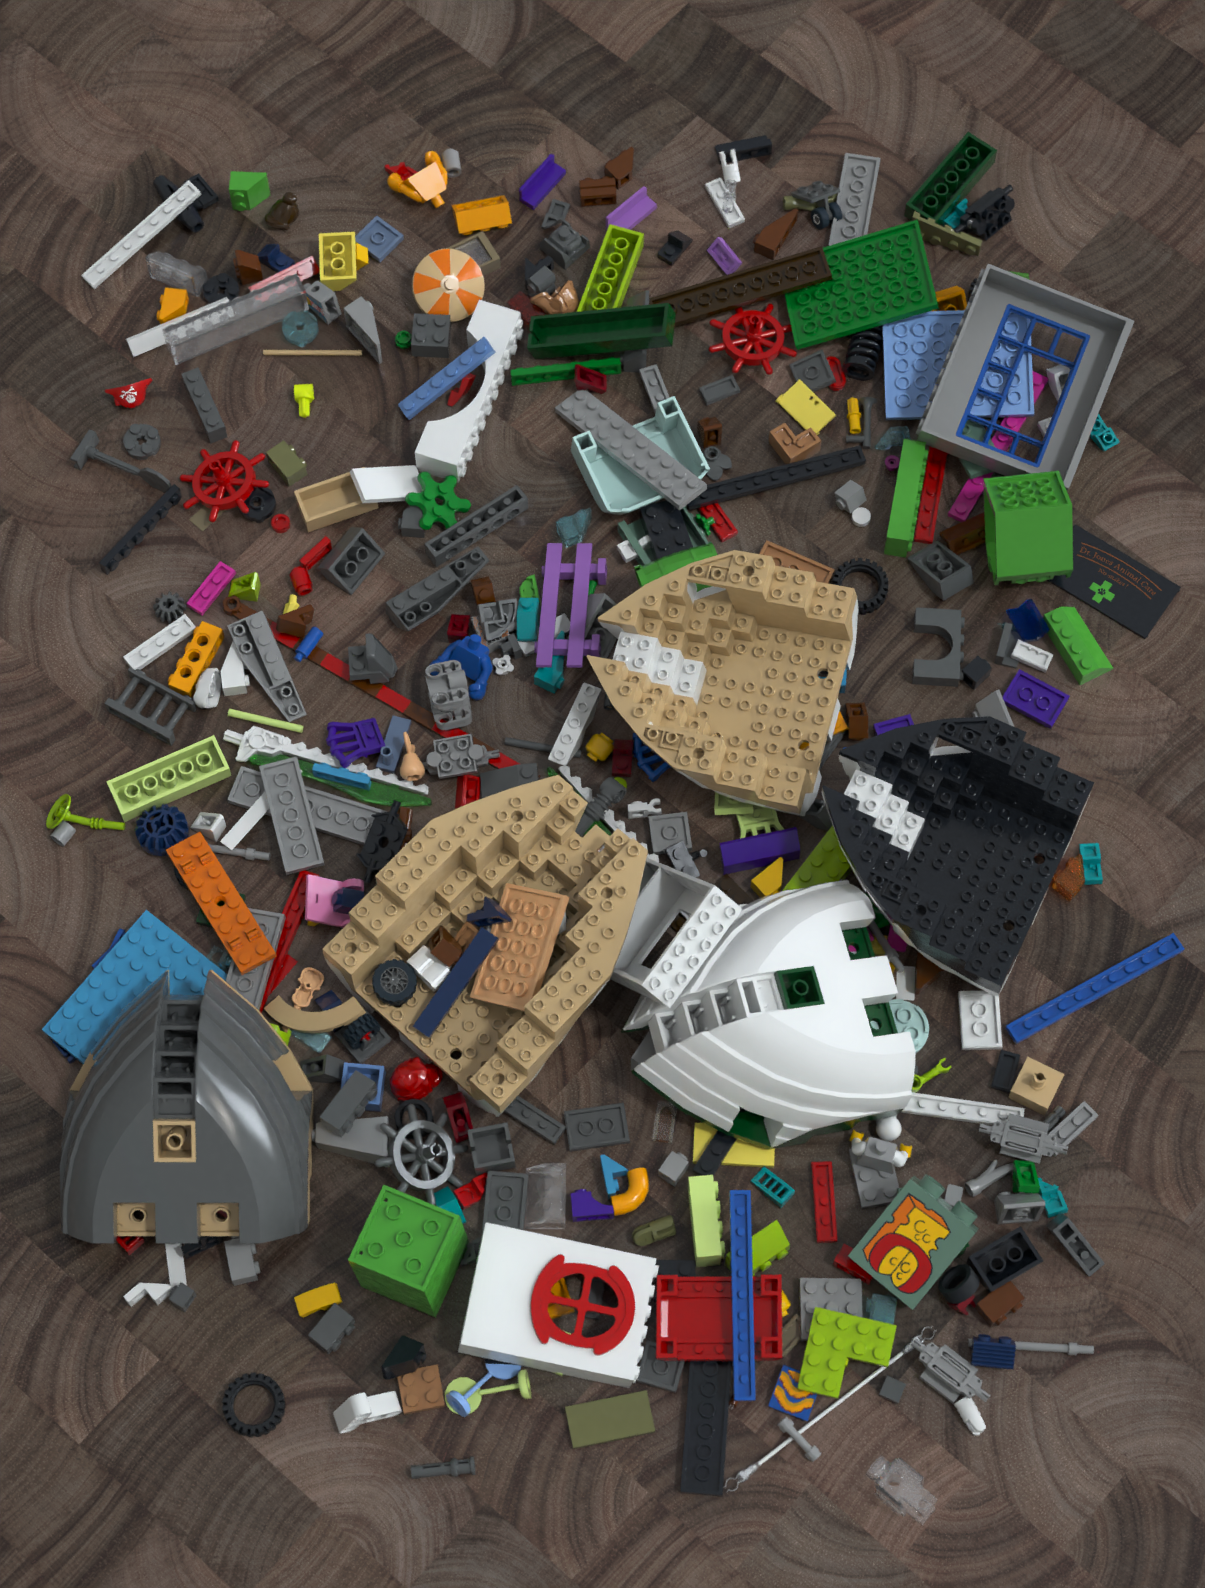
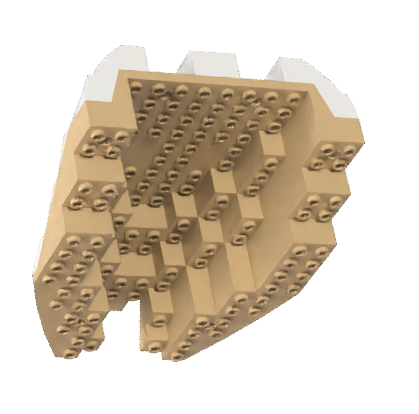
M559 775L507 789L432 819L375 875L377 885L349 912L350 922L322 949L330 969L361 1005L370 1013L376 1011L399 1031L400 1039L425 1062L428 1064L435 1063L457 1083L458 1091L462 1092L471 1103L494 1114L496 1117H499L538 1075L552 1052L563 1041L583 1011L594 1001L611 978L636 907L648 855L646 848L634 838L630 839L618 828L609 836L595 824L583 838L578 835L575 830L588 802L573 791V787ZM506 883L570 897L565 910L566 930L557 935L541 989L524 1006L525 1012L470 998L477 975L476 972L431 1038H428L414 1028L413 1025L436 992H433L417 975V986L413 997L407 1003H403L400 1008L382 1003L374 994L372 977L375 969L381 963L383 964L385 961H391L392 959L402 960L404 963H407L406 961L423 945L427 948L430 947L429 939L441 925L455 938L467 921V914L475 913L476 910H483L485 896L500 904ZM453 1051H460L462 1053L461 1058L457 1060L452 1059L450 1055Z

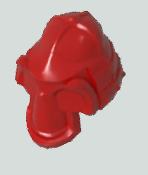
M419 1057L409 1058L395 1068L390 1078L391 1092H393L398 1101L420 1100L431 1093L432 1088H436L440 1084L442 1071L432 1064H424Z

